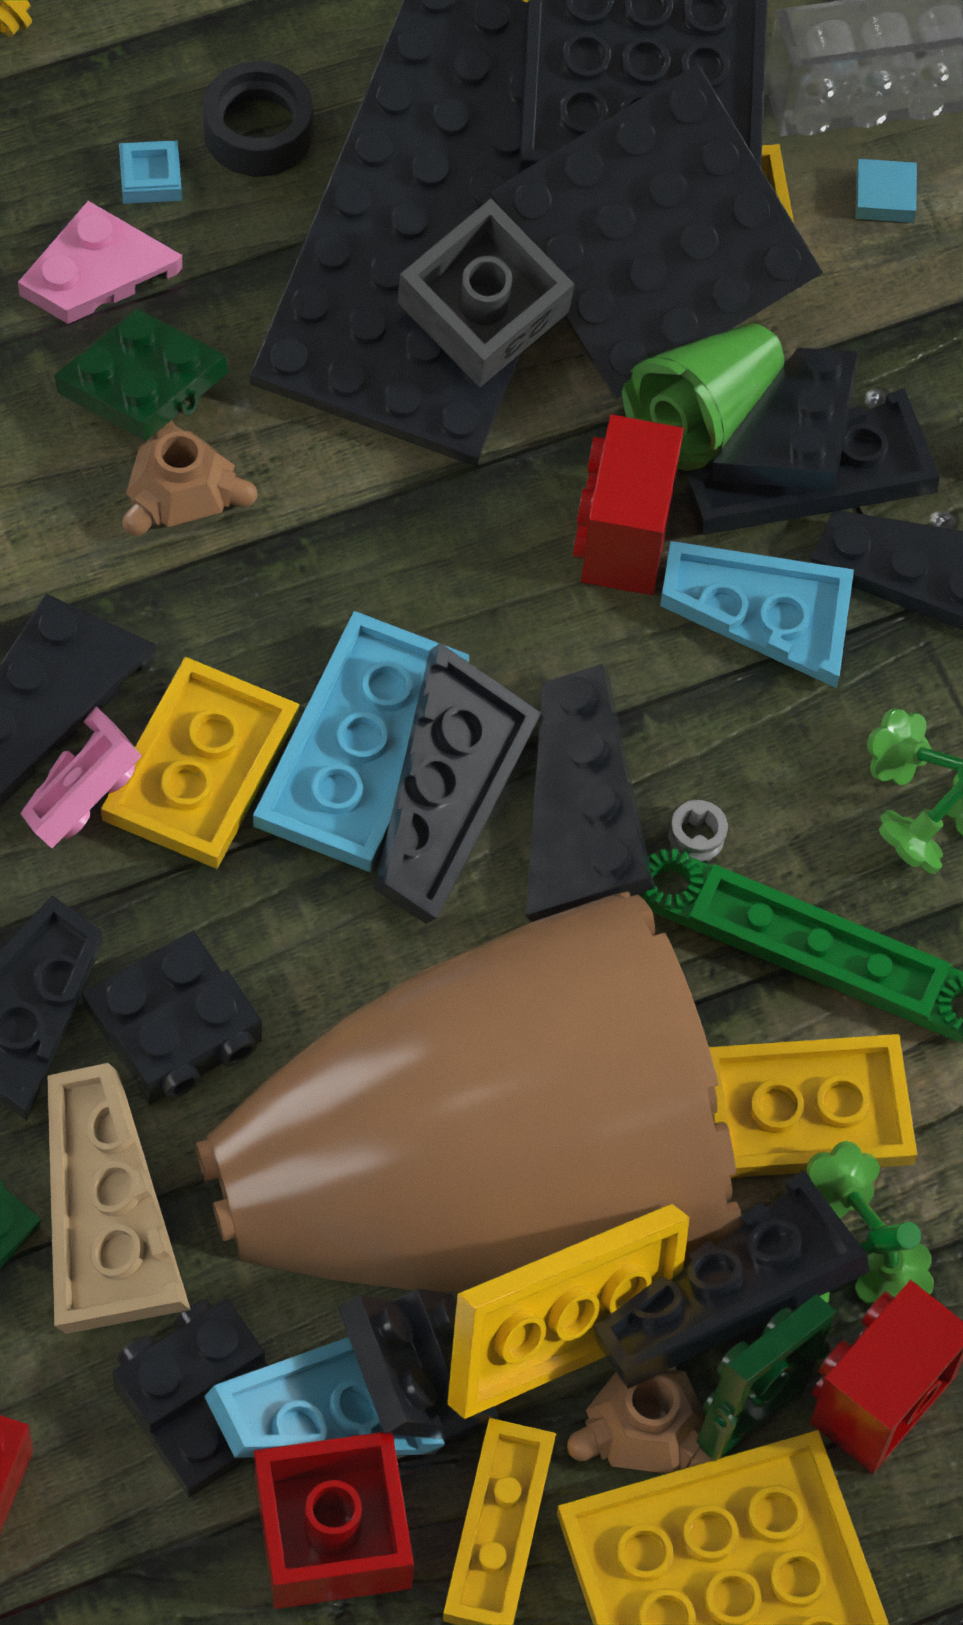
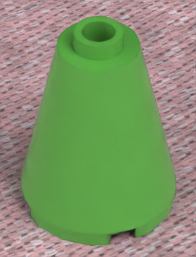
M748 323L733 328L728 332L716 334L649 357L638 363L630 371L633 372L631 379L623 385L622 398L626 417L683 427L684 431L677 469L684 471L702 469L717 457L784 367L782 345L778 337L770 330L756 323Z

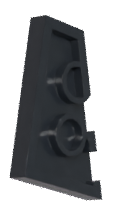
M797 348L712 462L713 481L835 490L857 376L858 352L829 348Z
M53 895L0 951V1101L26 1121L103 944L101 930Z

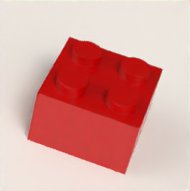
M610 414L606 438L594 436L587 473L589 474L586 489L583 488L576 524L578 528L573 549V557L584 559L581 583L654 595L674 493L684 431L683 427Z
M911 1279L896 1297L885 1291L875 1301L862 1319L861 1323L866 1327L857 1337L853 1346L846 1340H843L826 1358L819 1369V1373L823 1376L811 1393L817 1399V1403L810 1423L872 1474L877 1471L952 1383L963 1362V1321Z
M378 1432L254 1450L255 1483L274 1609L412 1589L414 1561L392 1434Z

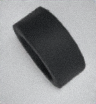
M266 61L242 62L221 71L207 87L202 101L205 146L214 159L227 169L252 177L276 175L294 167L308 152L314 130L312 96L301 77L288 68ZM265 100L277 103L288 110L292 115L293 121L285 131L272 137L251 138L239 135L226 127L223 116L231 107L244 101Z

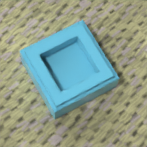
M178 140L119 143L123 204L182 201Z
M858 159L856 168L855 219L914 223L916 215L917 163Z

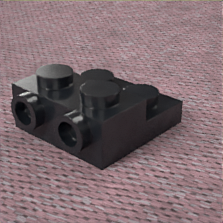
M194 930L82 992L84 1006L149 1105L164 1096H167L169 1099L182 1096L198 1084L203 1074L221 1064L229 1067L242 1062L255 1051L257 1044L262 1042V1020L228 969L223 972L220 970Z
M415 1289L396 1301L359 1295L338 1307L384 1434L458 1440L487 1424L489 1418L496 1419L499 1417L496 1407L493 1406L464 1419L448 1405L457 1301L450 1293Z
M228 1299L212 1307L208 1300H201L191 1305V1310L183 1311L175 1320L174 1324L178 1330L157 1343L154 1342L151 1336H145L134 1341L119 1354L117 1361L121 1366L112 1371L114 1390L188 1497L251 1458L234 1457L204 1397L216 1384L268 1366L265 1361V1351Z

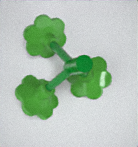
M893 708L885 713L881 727L874 729L867 741L868 752L873 757L870 771L875 779L885 782L890 780L895 784L905 785L912 780L916 767L923 766L927 762L958 771L953 779L951 790L945 794L932 810L924 809L915 820L909 817H902L892 810H886L880 816L883 823L879 827L880 834L890 845L896 848L898 855L907 864L913 867L921 866L928 873L936 874L942 868L940 859L943 857V852L932 838L943 827L941 819L946 815L949 819L954 820L958 834L963 837V759L931 750V746L924 737L927 726L925 718L921 714L915 712L906 713L904 710Z
M844 1141L837 1144L830 1153L820 1152L810 1158L806 1165V1173L839 1218L843 1217L849 1210L854 1209L870 1229L867 1240L859 1243L867 1253L870 1272L857 1279L855 1290L858 1298L865 1304L873 1305L885 1291L896 1297L910 1279L928 1294H931L934 1288V1281L928 1270L931 1266L932 1258L928 1248L920 1244L921 1232L919 1227L912 1222L885 1225L868 1204L874 1196L872 1183L879 1175L880 1164L873 1155L862 1153L861 1149L854 1142ZM829 1292L820 1296L827 1303L829 1301Z

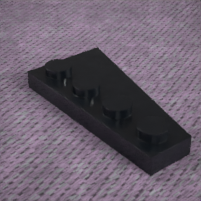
M902 388L887 394L884 404L866 411L861 406L850 409L835 490L713 481L712 464L688 473L686 490L702 535L829 513L833 512V510L840 511L938 493L940 476L906 390Z
M44 595L0 665V807L35 774V767L55 747L60 750L77 734L76 727L96 706L103 708L120 692V685L137 668L142 671L156 657L155 643L51 595Z
M441 643L429 650L374 890L425 924L437 919L541 715L540 711Z
M602 664L543 682L526 916L530 922L611 895L629 891L630 896L655 889L611 682Z
M804 1170L785 1183L787 1192L768 1207L759 1202L740 1216L741 1227L720 1243L714 1245L711 1241H707L689 1255V1266L671 1280L659 1277L594 1326L598 1346L627 1389L772 1320L785 1307L789 1306L792 1309L799 1307L816 1294L821 1296L870 1272L867 1253Z

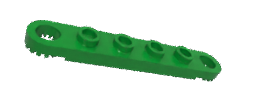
M664 849L660 850L658 854L654 853L649 856L653 879L659 873L673 871L682 875L688 883L687 891H683L682 895L675 894V897H672L671 894L664 896L662 891L660 893L657 892L658 888L656 886L653 890L640 893L639 896L645 900L653 913L963 1043V1019L961 1017L957 1019V1014L955 1012L952 1013V1006H950L954 999L963 996V971L951 967L952 963L716 864H713V866L690 857L685 851L682 854L677 849H672V851Z

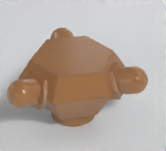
M171 420L149 438L146 444L139 446L126 492L132 498L129 502L132 507L123 516L122 525L129 535L141 536L154 523L158 526L162 522L165 526L170 527L222 513L224 506L229 507L230 504L242 508L249 507L257 499V489L252 482L237 477L238 474L233 472L235 466L194 432L183 431L175 426V423Z
M676 1366L627 1389L617 1372H615L586 1409L589 1419L585 1420L587 1426L574 1432L567 1441L568 1453L575 1460L587 1461L600 1455L602 1460L608 1458L611 1466L668 1474L677 1471L679 1468L685 1469L713 1461L696 1442L706 1416L701 1412L702 1406L686 1372L676 1370Z

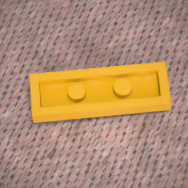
M489 1418L444 1608L443 1622L456 1625H513L556 1433Z

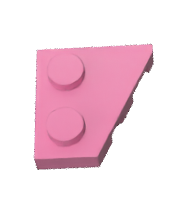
M87 201L18 281L19 296L69 324L94 313L95 309L102 304L116 303L135 294L136 284L161 273H164L167 279L177 275L182 270V255Z
M97 706L84 720V723L94 733L82 751L76 757L70 751H63L51 768L45 782L36 790L20 813L34 833L51 848L62 838L69 839L77 834L87 823L90 817V809L107 792L113 793L123 787L134 773V764L142 757L114 722Z

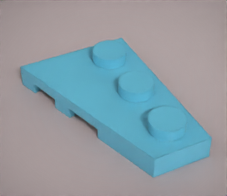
M670 541L660 606L837 688L854 570Z
M349 1337L216 1384L204 1396L235 1458L254 1457V1450L384 1432ZM393 1435L396 1455H432L445 1444L442 1438Z

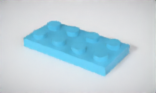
M354 611L253 814V827L371 873L385 844L429 650L440 643ZM446 646L469 662V654Z

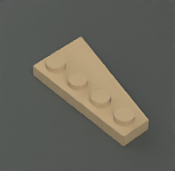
M109 1063L48 1075L54 1326L68 1334L191 1310L119 1072Z

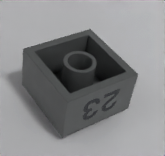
M489 199L400 274L397 303L481 387L569 313L574 283L492 199Z

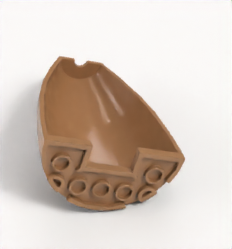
M629 891L611 895L531 922L417 972L340 1020L273 1073L205 1137L204 1141L195 1143L204 1180L216 1179L223 1194L224 1200L213 1202L215 1219L222 1241L234 1239L240 1261L329 1280L407 1290L424 1289L437 1292H463L670 1204L675 1205L690 1217L684 1270L690 1264L689 1255L707 1241L717 1245L741 1227L739 1219L741 1211L737 1202L727 1204V1200L732 1198L730 1176L737 1173L729 1128L723 1121L714 1123L712 1114L717 1113V1097L714 1087L719 1086L705 1033L686 978L666 933L655 935L652 909L639 895L630 897Z

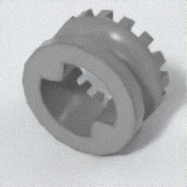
M692 800L680 805L673 813L669 828L668 841L670 842V848L677 849L682 854L685 851L690 857L699 861L708 862L712 860L723 849L728 830L726 816L719 807L708 801ZM688 822L695 827L706 823V825L712 828L714 837L707 840L704 836L697 835L691 839L683 832L682 826Z

